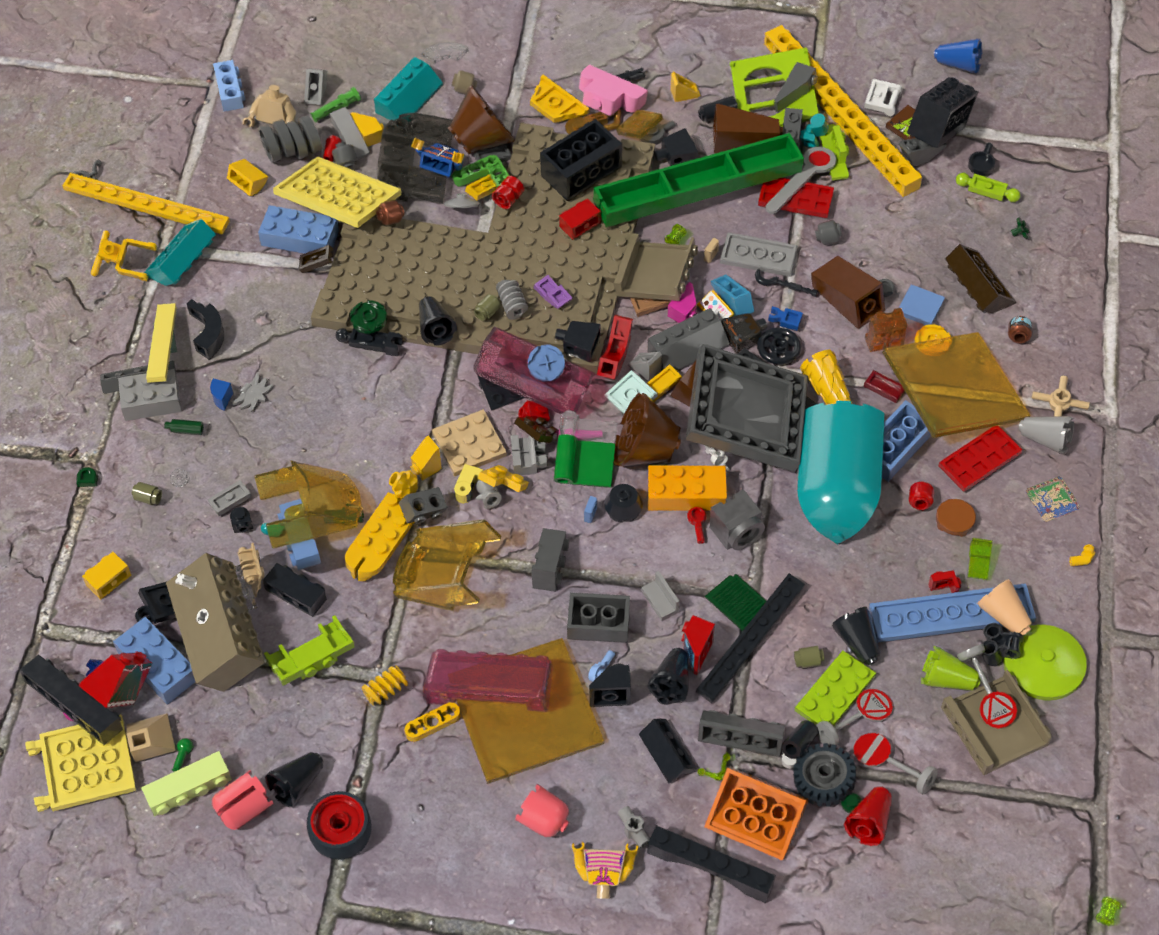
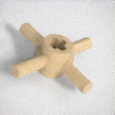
M1067 376L1060 377L1059 388L1051 394L1033 391L1031 399L1049 402L1051 409L1055 411L1054 416H1062V412L1066 411L1070 406L1088 410L1090 402L1071 398L1070 392L1066 390Z

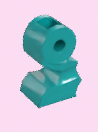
M815 114L810 120L811 124H807L806 128L800 131V139L804 146L810 148L819 147L815 136L827 134L829 125L823 114Z

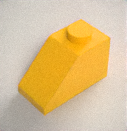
M354 112L350 113L367 147L384 141L383 134L385 133V128L382 123L379 124L375 117Z
M429 436L424 438L411 456L412 466L410 468L422 480L442 469L439 447Z

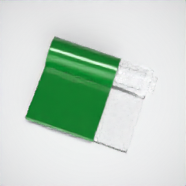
M570 410L560 415L553 480L561 484L611 488L618 422L580 419L576 412Z

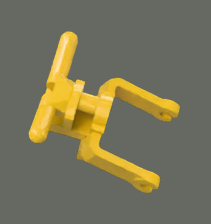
M108 230L103 231L91 275H98L102 260H105L106 263H110V261L115 262V269L120 275L147 281V274L122 269L121 267L128 245L156 251L157 244L127 238L123 239L120 245L108 241L110 232Z

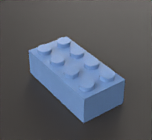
M269 205L258 234L261 246L305 254L327 245L333 248L339 233L337 219L327 215Z
M906 400L884 422L882 478L888 482L931 437L936 425L935 419Z
M146 617L113 641L118 654L142 652L153 663L145 682L167 705L195 683L190 662Z

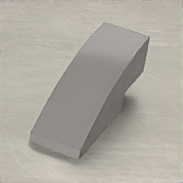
M346 107L330 113L331 123L338 132L339 138L342 142H346V145L352 144L354 146L357 160L370 155L363 137Z

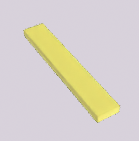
M176 303L157 305L146 375L147 383L163 382L167 379L177 310Z

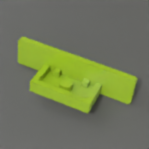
M828 124L827 134L819 137L822 147L831 150L836 156V164L829 171L831 179H848L849 173L846 166V156L849 155V147L845 145V133L841 132L840 125Z

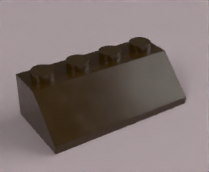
M959 244L945 258L948 263L947 267L958 276V282L966 287L967 294L972 299H975L977 302L976 306L980 311L993 314L1016 303L1015 299L979 251Z

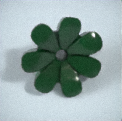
M1018 217L1016 219L1017 227L1012 229L1011 233L1013 236L1020 234L1025 239H1029L1028 233L1030 231L1025 227L1026 222Z

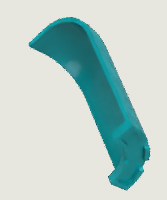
M836 401V404L828 405L820 403L805 409L797 493L803 513L819 533L837 545L855 535L866 525L872 517L881 495L885 413L864 403L862 406L851 404V401Z

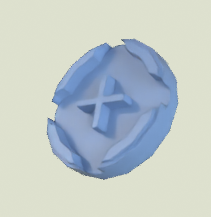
M552 345L536 347L528 358L530 374L536 380L542 382L556 380L562 374L565 367L562 352Z

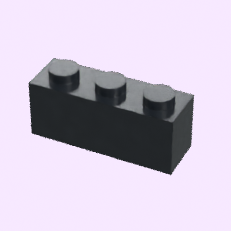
M276 563L263 579L266 591L311 617H314L327 600L325 589L320 584H313L307 577L294 573L286 565L282 566Z

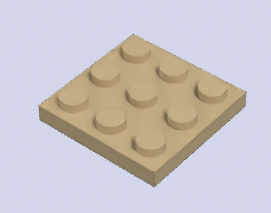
M484 409L432 429V434L454 477L461 474L465 464L478 468L507 456V452Z

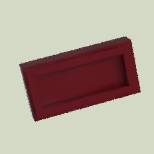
M874 370L863 386L894 403L898 402L906 390V386Z

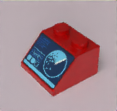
M692 615L690 621H686L683 626L682 632L684 634L681 641L684 642L683 650L687 653L688 662L693 674L698 675L713 645L715 624Z

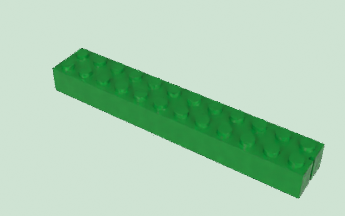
M787 133L594 187L593 202L601 211V219L605 227H610L802 172L804 157L791 134Z

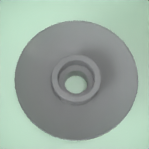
M465 193L456 194V198L444 202V205L453 208H468L479 206L480 202L468 198Z

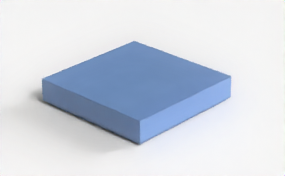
M911 284L897 312L901 311V313L897 315L923 325L933 324L945 297Z

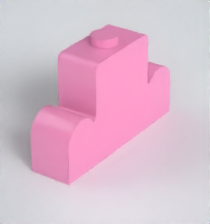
M588 65L581 72L579 89L584 92L582 103L586 106L611 116L620 107H623L628 112H637L646 104L648 90L591 65Z

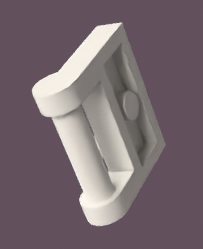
M873 79L864 108L893 116L898 96L902 92V86ZM887 92H892L889 104H884Z

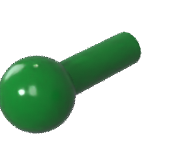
M183 738L177 743L178 755L172 768L173 772L182 768L186 755L193 750V742L188 738Z

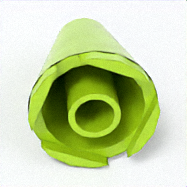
M933 646L935 651L930 650L922 671L926 672L925 678L921 677V684L969 691L978 688L981 678L977 670L942 648Z

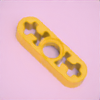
M449 702L408 722L404 729L406 738L411 742H417L457 722L460 719L459 706L456 703ZM451 710L454 712V716L448 714L447 711ZM430 718H436L438 724L429 726L427 721ZM414 728L418 733L414 735L411 729Z

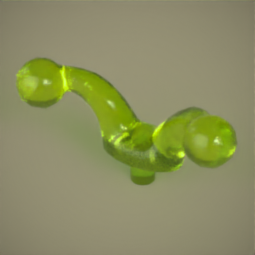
M725 753L723 755L721 771L717 774L699 768L697 771L698 775H706L716 781L723 780L726 772V762L731 758L730 754Z

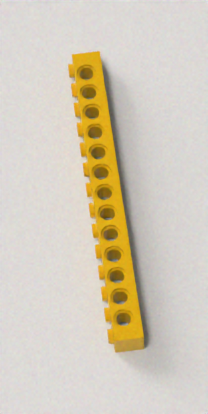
M783 25L765 32L764 45L772 54L803 48L800 42L795 40L790 31L786 30ZM808 52L810 66L816 69V76H818L814 90L816 101L837 125H840L841 130L902 197L920 189L921 174L911 166V163L901 155L900 151L890 143V140L880 132L879 128L870 121L867 115H864L859 106L853 103L848 94L841 90L839 85L830 78L829 74L820 67L819 63Z

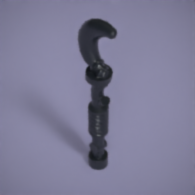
M757 269L755 272L756 281L763 286L771 284L776 286L778 284L794 291L806 292V294H812L811 296H817L818 290L816 289L811 290L810 288L802 287L800 284L789 283L788 280L783 282L777 276L765 279L761 276L760 269Z

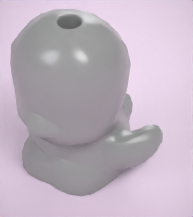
M478 480L476 488L480 494L476 497V500H482L485 509L496 507L502 501L501 494L497 491V486L493 487Z

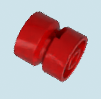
M507 176L501 185L493 191L492 199L499 207L509 209L516 202L515 200L524 193V185L516 177Z

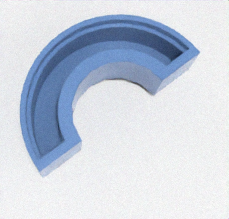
M302 499L279 505L281 513L277 515L280 525H285L288 540H285L288 552H293L289 554L292 566H297V569L301 570L321 564Z

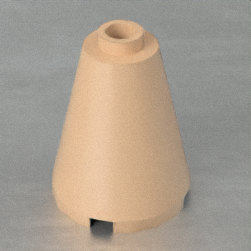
M1009 579L992 589V592L988 595L986 594L977 603L981 609L1010 632H1017L1024 636L1031 630L1029 626L1032 622Z

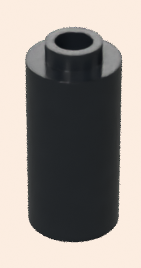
M729 96L701 105L700 110H698L700 120L704 122L714 120L716 104L738 109L735 98Z
M803 720L782 743L781 749L785 756L796 759L817 736L818 730L815 724L808 720Z

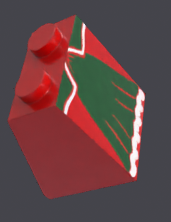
M138 651L135 653L114 654L109 656L82 680L79 687L105 708L134 705L153 663L146 658L147 656L144 653Z

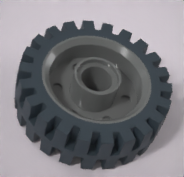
M823 743V747L815 744L814 749L811 746L808 747L807 752L803 751L800 757L796 759L793 773L794 784L799 795L802 794V797L809 799L811 804L817 802V806L822 807V804L826 803V807H830L833 802L834 805H838L839 800L844 802L855 788L856 767L853 759L850 758V754L848 752L844 753L843 748L840 747L837 750V746L833 744L831 748L828 747V743Z

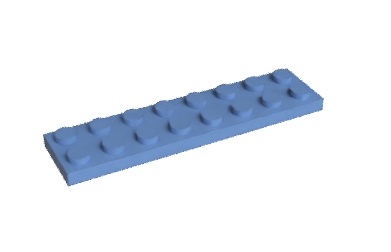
M1026 583L1013 585L1031 622H1035L1036 616ZM994 588L870 603L869 611L877 642L984 629L990 623H997L1003 626L977 604L986 594L988 595L992 592Z

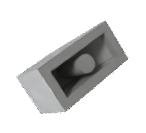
M306 69L304 103L322 105L327 87L328 70Z

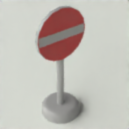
M867 733L856 740L854 755L862 765L877 767L887 761L919 778L916 787L919 793L925 795L932 787L937 776V768L928 766L920 774L889 757L891 745L883 735Z

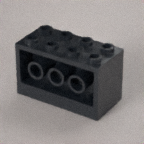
M946 78L920 96L907 134L935 148L940 147L966 127L979 92L970 85L960 83L956 78Z
M594 119L540 152L541 176L568 201L622 167V143L597 119Z

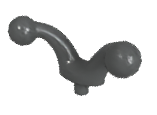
M96 160L91 173L79 170L74 171L73 174H82L96 180L95 175L98 174L97 166H100L102 162Z

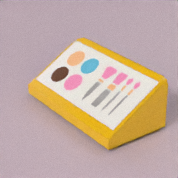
M711 290L697 304L702 311L711 308L721 320L723 327L726 326L723 320L728 318L729 321L733 322L734 312L714 290Z

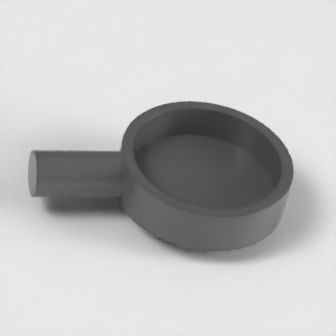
M673 120L663 125L654 121L645 122L639 127V139L641 142L657 145L662 142L664 131L675 127V123Z

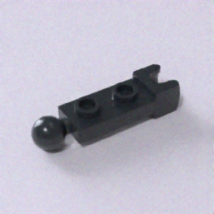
M340 328L335 333V337L339 342L349 340V346L385 352L386 355L399 356L398 345L403 344L402 335L395 332L365 334L353 328L352 333H349L347 329Z

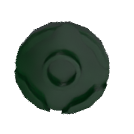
M368 300L365 303L360 302L353 307L350 313L351 324L359 332L365 334L374 333L385 326L387 312L379 302Z

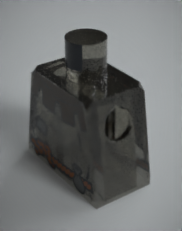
M750 313L721 319L727 339L735 354H738L743 348L748 350L755 346L761 337V331L768 327L764 318L755 321Z

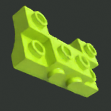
M335 615L332 616L333 622L325 626L321 623L318 624L321 635L288 653L283 645L280 644L278 645L279 650L273 654L264 653L266 661L283 686L299 677L302 680L310 678L323 668L331 667L338 661V656L355 647L352 638L342 627Z

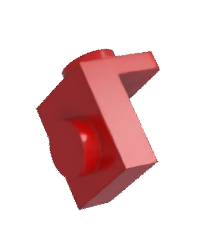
M527 400L518 412L519 417L525 418L529 416L535 420L542 417L546 421L550 420L547 403Z
M954 570L947 572L938 571L930 576L928 585L930 591L950 587L951 592L955 593L959 592L961 581L959 577H956Z

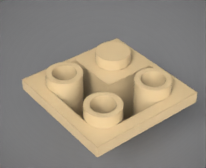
M167 713L127 724L128 743L135 762L176 751Z

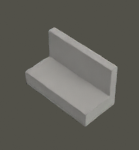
M659 571L655 572V581L641 587V591L660 620L664 621L679 613V600Z

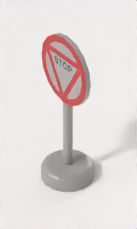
M980 644L957 655L958 659L962 662L972 659L988 694L980 703L979 712L985 724L997 729L1005 728L1012 724L1017 714L1015 701L1004 692H992L976 658L985 652L984 645Z
M877 689L862 691L856 701L859 712L835 727L827 721L817 723L818 739L822 744L828 743V747L831 748L832 744L836 746L839 744L837 731L863 716L871 721L887 719L893 709L889 696Z

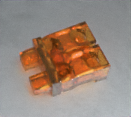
M901 308L894 309L891 313L876 312L875 316H870L869 331L865 334V340L870 352L885 350L886 346L888 349L904 346L908 325ZM881 342V345L874 346L876 343Z

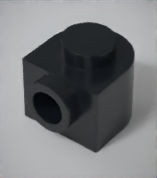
M237 507L232 510L230 519L234 533H244L253 529L251 517L246 508Z

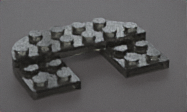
M406 113L399 115V118L395 120L391 119L386 124L382 133L376 173L379 181L401 189V196L397 200L407 202L408 198L443 204L447 176L413 166L415 148L411 147L414 138L424 141V146L430 147L434 144L451 146L452 133L448 127L453 119L420 113Z

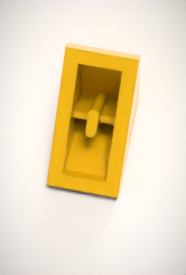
M674 71L671 73V93L675 102L700 97L696 83Z

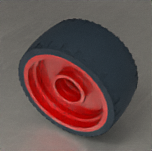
M346 791L330 792L317 799L311 806L307 816V832L312 845L320 854L335 860L348 859L362 851L369 841L372 827L370 814L363 801L354 794ZM339 825L344 826L343 828L335 829Z

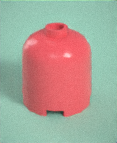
M537 784L535 787L536 792L532 790L521 806L524 811L521 815L517 814L515 820L544 837H553L559 831L563 833L569 824V821L566 820L569 815L567 804Z

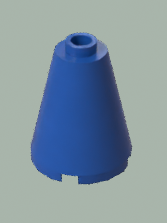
M973 39L939 45L938 49L934 51V59H937V62L971 73H978L981 65L978 63L982 59V41H980L981 39Z

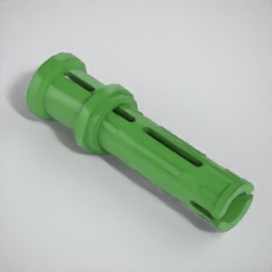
M352 87L345 94H339L334 101L311 112V117L315 122H318L336 110L344 107L348 108L355 101L359 102L361 97L356 88Z

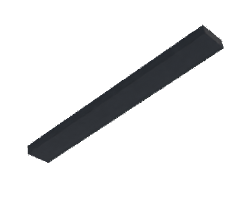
M788 573L698 686L696 693L710 703L716 700L805 587L803 582Z

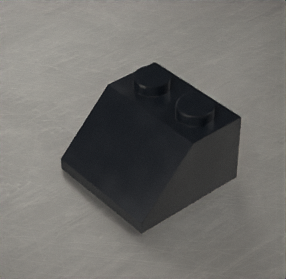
M618 663L608 666L589 685L590 707L631 705L629 665Z

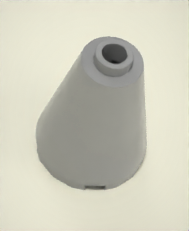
M1025 417L1019 423V431H1021L1022 436L1058 453L1066 454L1069 448L1065 446L1068 442H1071L1074 432V422H1072L1074 417Z

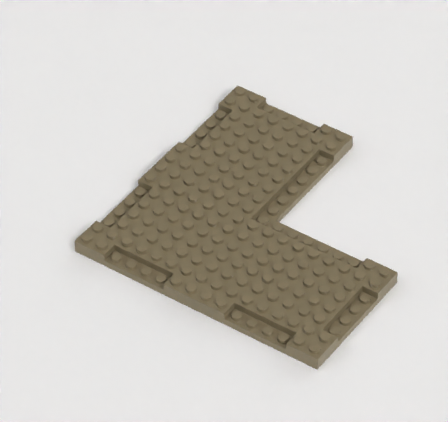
M520 123L507 173L509 176L519 179L524 185L525 190L509 209H503L496 205L488 233L402 219L396 224L384 225L378 220L377 215H374L359 228L344 223L341 230V240L324 288L320 289L311 315L312 326L333 330L345 328L348 332L352 333L353 326L350 313L353 307L360 302L365 303L368 300H372L382 304L387 312V322L377 332L400 333L403 342L528 363L529 355L536 347L552 345L562 352L565 360V370L597 375L600 357L604 352L618 298L615 292L614 281L631 234L635 233L638 219L610 227H605L601 219V223L572 240L559 227V215L587 198L594 204V187L650 172L655 156V144L621 139L622 167L566 201L541 176L540 152L568 135L554 133V128ZM547 275L558 286L562 285L572 297L571 301L559 309L548 303L533 288L535 283ZM502 280L518 281L528 305V310L516 320L507 318L496 290V285ZM488 294L497 296L500 300L501 308L488 320H479L474 314L475 306ZM425 297H434L457 324V332L455 331L452 340L446 344L434 346L433 343H425L421 337L419 302ZM571 321L601 324V336L591 362L565 353L563 351V341L555 339L557 328L567 330Z

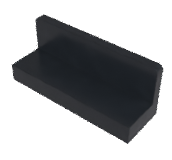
M653 719L639 733L640 738L668 783H673L682 774H692L697 769L667 719Z

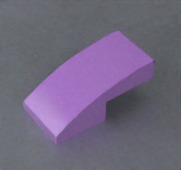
M549 275L534 284L533 288L557 309L572 300V297L562 285L558 286Z

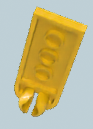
M388 492L346 551L345 564L351 572L353 579L357 577V570L358 581H367L372 576L378 574L414 524V522L408 524L399 505L403 498H396L394 494Z

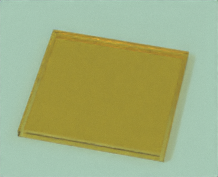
M978 332L883 349V355L933 438L1020 422L1025 417L1031 416Z
M563 638L448 675L450 686L460 708L463 721L487 784L604 745L603 736Z

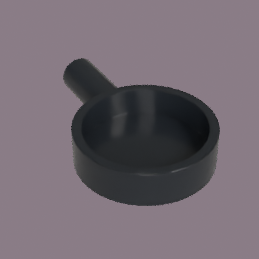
M987 143L983 151L975 152L969 157L968 168L972 173L986 176L993 172L995 159L990 154L993 147L992 143Z

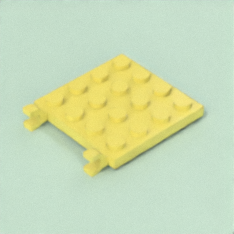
M122 714L119 716L121 717L120 722L123 730L105 745L101 744L79 725L39 734L40 740L25 742L29 756L37 755L40 751H42L49 795L34 798L35 807H37L38 812L47 810L49 806H51L52 811H57L136 791Z

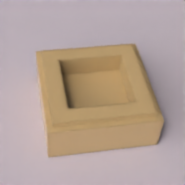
M713 238L705 248V262L711 263L718 253V239Z

